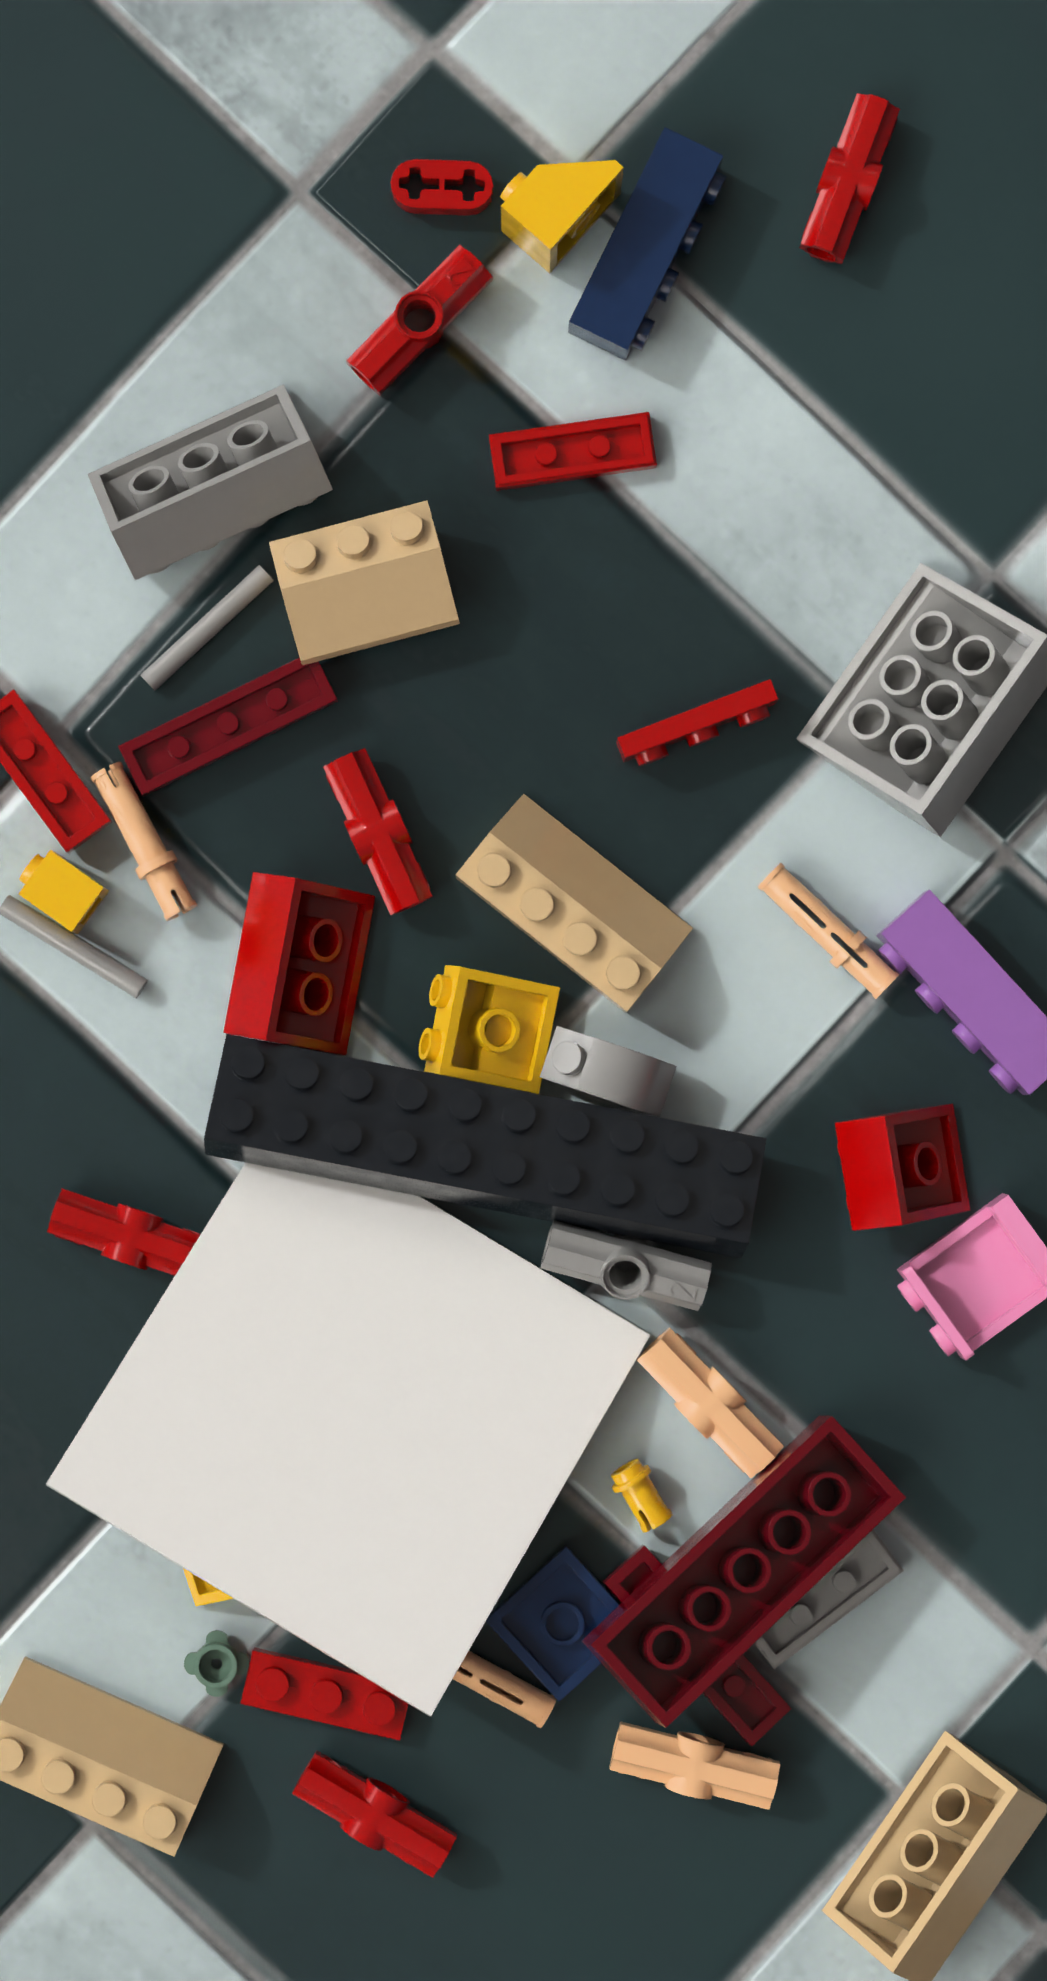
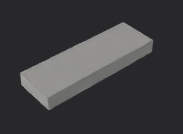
M872 1530L754 1644L772 1668H777L903 1572V1568L875 1531Z

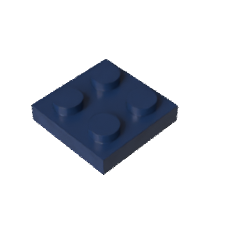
M565 1545L493 1610L486 1622L560 1702L601 1664L582 1640L615 1610L620 1603L575 1553Z

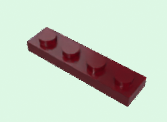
M299 657L119 745L118 748L141 795L146 796L338 702L319 661L302 666Z
M641 1545L602 1583L622 1603L662 1564L645 1545ZM744 1655L740 1656L702 1693L750 1746H753L792 1709Z

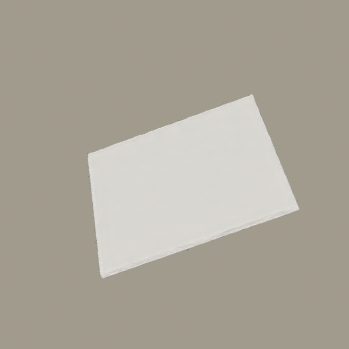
M245 1163L47 1481L46 1486L430 1717L645 1346L650 1334L420 1196Z

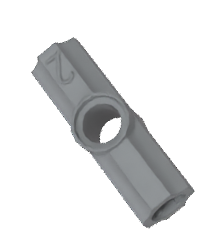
M555 1220L550 1227L541 1260V1269L603 1285V1288L611 1296L618 1299L629 1300L638 1296H644L699 1311L700 1306L703 1304L712 1268V1263L651 1247L643 1239L617 1234L611 1236ZM626 1260L636 1263L638 1267L631 1271H623L616 1268L614 1264Z

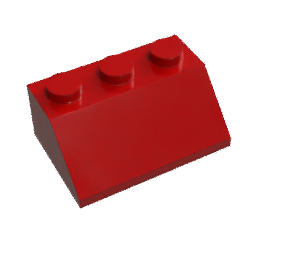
M253 872L223 1033L346 1055L375 896L294 877Z

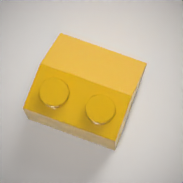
M616 160L542 164L537 165L528 176L522 172L518 173L500 195V198L505 201L500 209L501 231L550 274L621 194L624 167Z

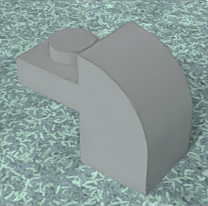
M556 1026L540 1078L660 1118L677 1066L595 1037L593 1038Z

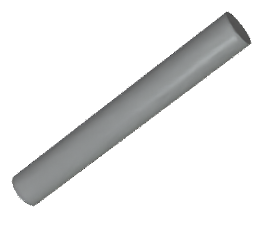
M258 565L140 676L156 691L274 580Z
M8 895L0 906V915L131 996L137 998L148 981L147 979L11 895Z

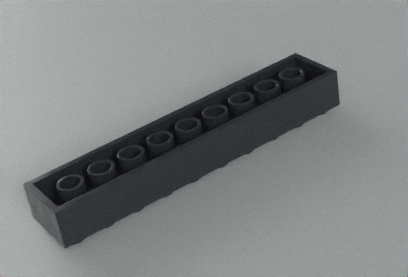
M226 1034L204 1135L205 1155L550 1222L555 1220L581 1228L742 1258L750 1240L767 1138Z

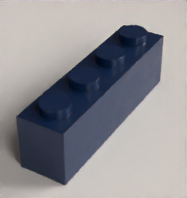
M664 127L569 320L568 333L624 360H627L633 347L641 351L643 350L656 322L648 318V315L656 299L663 302L667 301L679 276V272L671 268L680 250L690 254L703 227V224L695 221L704 202L712 206L714 205L726 181L727 176L719 172L723 160L722 154Z

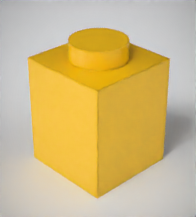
M52 850L47 853L45 858L37 854L29 862L19 878L25 884L19 895L75 934L80 933L109 892L107 888Z

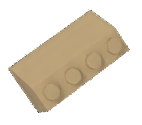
M525 794L518 799L494 826L455 875L457 880L625 1013L628 1012L693 929Z
M25 1656L0 1705V1781L175 1857L224 1743Z
M944 1731L824 1906L822 1912L892 1973L909 1981H932L1046 1815L1047 1803L1007 1772L949 1732Z

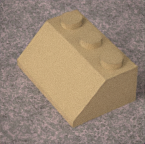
M428 500L269 542L302 666L460 624Z

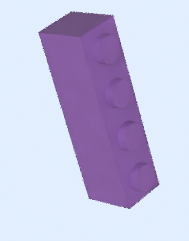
M930 889L923 892L876 935L884 944L878 949V952L897 973L901 974L907 969L921 984L915 989L916 994L934 1013L938 1014L942 1009L947 1012L958 1024L952 1029L953 1034L972 1054L981 1049L993 1062L994 1066L988 1071L1004 1090L1012 1094L1017 1089L1022 1095H1031L1047 1080V1016Z

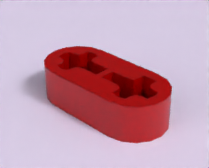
M407 160L397 166L390 182L392 196L397 206L405 212L414 214L476 215L488 207L493 196L492 176L484 166L472 161ZM411 174H419L423 184L439 185V189L421 190L420 199H410L408 190L400 188V185L409 183ZM464 176H474L476 185L485 188L484 191L475 192L473 201H465L461 191L445 190V185L460 186L464 183Z

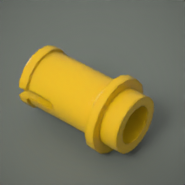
M634 1459L625 1463L611 1474L615 1482L612 1489L614 1493L621 1492L639 1522L642 1532L645 1533L649 1532L651 1528L655 1529L664 1524L673 1514L665 1505L648 1476L651 1473L650 1467L648 1465L642 1466L639 1459Z

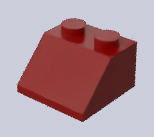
M953 1103L835 1123L838 1140L837 1148L841 1159L846 1190V1204L849 1210L852 1231L906 1225L970 1211Z

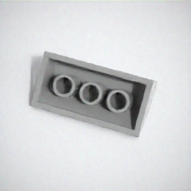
M284 384L88 474L110 531L135 580L148 574L161 572L172 563L198 551L209 550L222 540L246 529L259 527L270 518L294 507L307 505L318 496L333 490L314 445Z

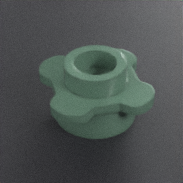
M220 1630L208 1633L206 1643L197 1652L187 1654L184 1660L186 1672L190 1675H195L199 1682L206 1686V1692L214 1697L224 1695L228 1690V1684L236 1675L245 1674L250 1664L248 1655L244 1652H237L228 1643L227 1634ZM213 1659H220L222 1666L214 1668L212 1666Z

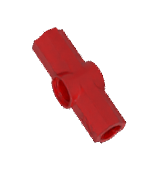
M856 94L837 147L833 146L816 190L819 196L801 237L802 241L799 248L814 258L828 263H843L862 210L866 211L883 168V165L880 164L886 146L888 147L898 120L897 116L900 109L892 105L889 100L873 94Z
M459 245L415 291L407 293L400 299L395 311L346 360L347 365L370 389L380 396L425 349L431 348L439 342L444 330L493 281V276L480 260L470 251ZM425 309L433 314L435 321L426 331L416 332L406 326L405 318L413 310Z
M366 748L351 752L324 766L323 768L327 774L326 778L347 820L343 821L363 866L368 865L390 915L393 916L432 898L427 879L410 848V844L413 843L394 800L388 799Z
M64 1188L61 1189L55 1203L47 1233L53 1234L55 1237L100 1250V1255L143 1270H147L150 1267L174 1276L201 1235L189 1229H181L164 1223V1218L120 1203L114 1206Z
M317 1750L292 1791V1794L340 1822L341 1829L358 1842L377 1851H381L384 1848L405 1863L419 1869L434 1878L443 1865L457 1839L455 1832L409 1806V1800L391 1786L372 1777L364 1779L346 1766H342Z

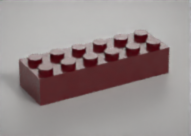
M818 1416L594 1628L582 1642L653 1721L666 1728L906 1497L833 1416Z

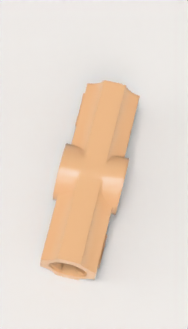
M669 1327L642 1352L637 1361L675 1399L674 1405L706 1439L711 1437L743 1473L745 1472L750 1478L754 1477L777 1456L784 1445L744 1405L747 1401L713 1366L709 1368L683 1338Z
M620 1721L609 1769L621 1774L664 1783L665 1788L688 1797L709 1800L712 1799V1796L769 1810L778 1783L780 1762L753 1753L725 1748L724 1743L700 1734L678 1732L677 1735Z

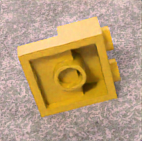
M445 965L444 974H437L434 977L429 992L430 1005L437 1007L433 1029L426 1028L419 1042V1057L421 1060L426 1061L424 1072L539 1094L542 1082L540 1074L548 1052L560 987L461 966Z

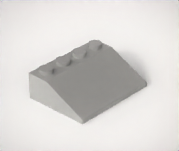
M920 563L796 739L891 807L941 837L1046 689L1047 634Z

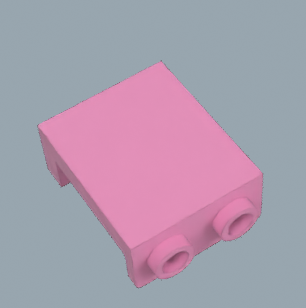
M1003 1193L897 1269L904 1279L903 1282L897 1285V1288L915 1312L924 1307L936 1323L929 1332L948 1357L957 1352L960 1358L965 1361L975 1355L974 1350L1047 1298V1247L1011 1197Z

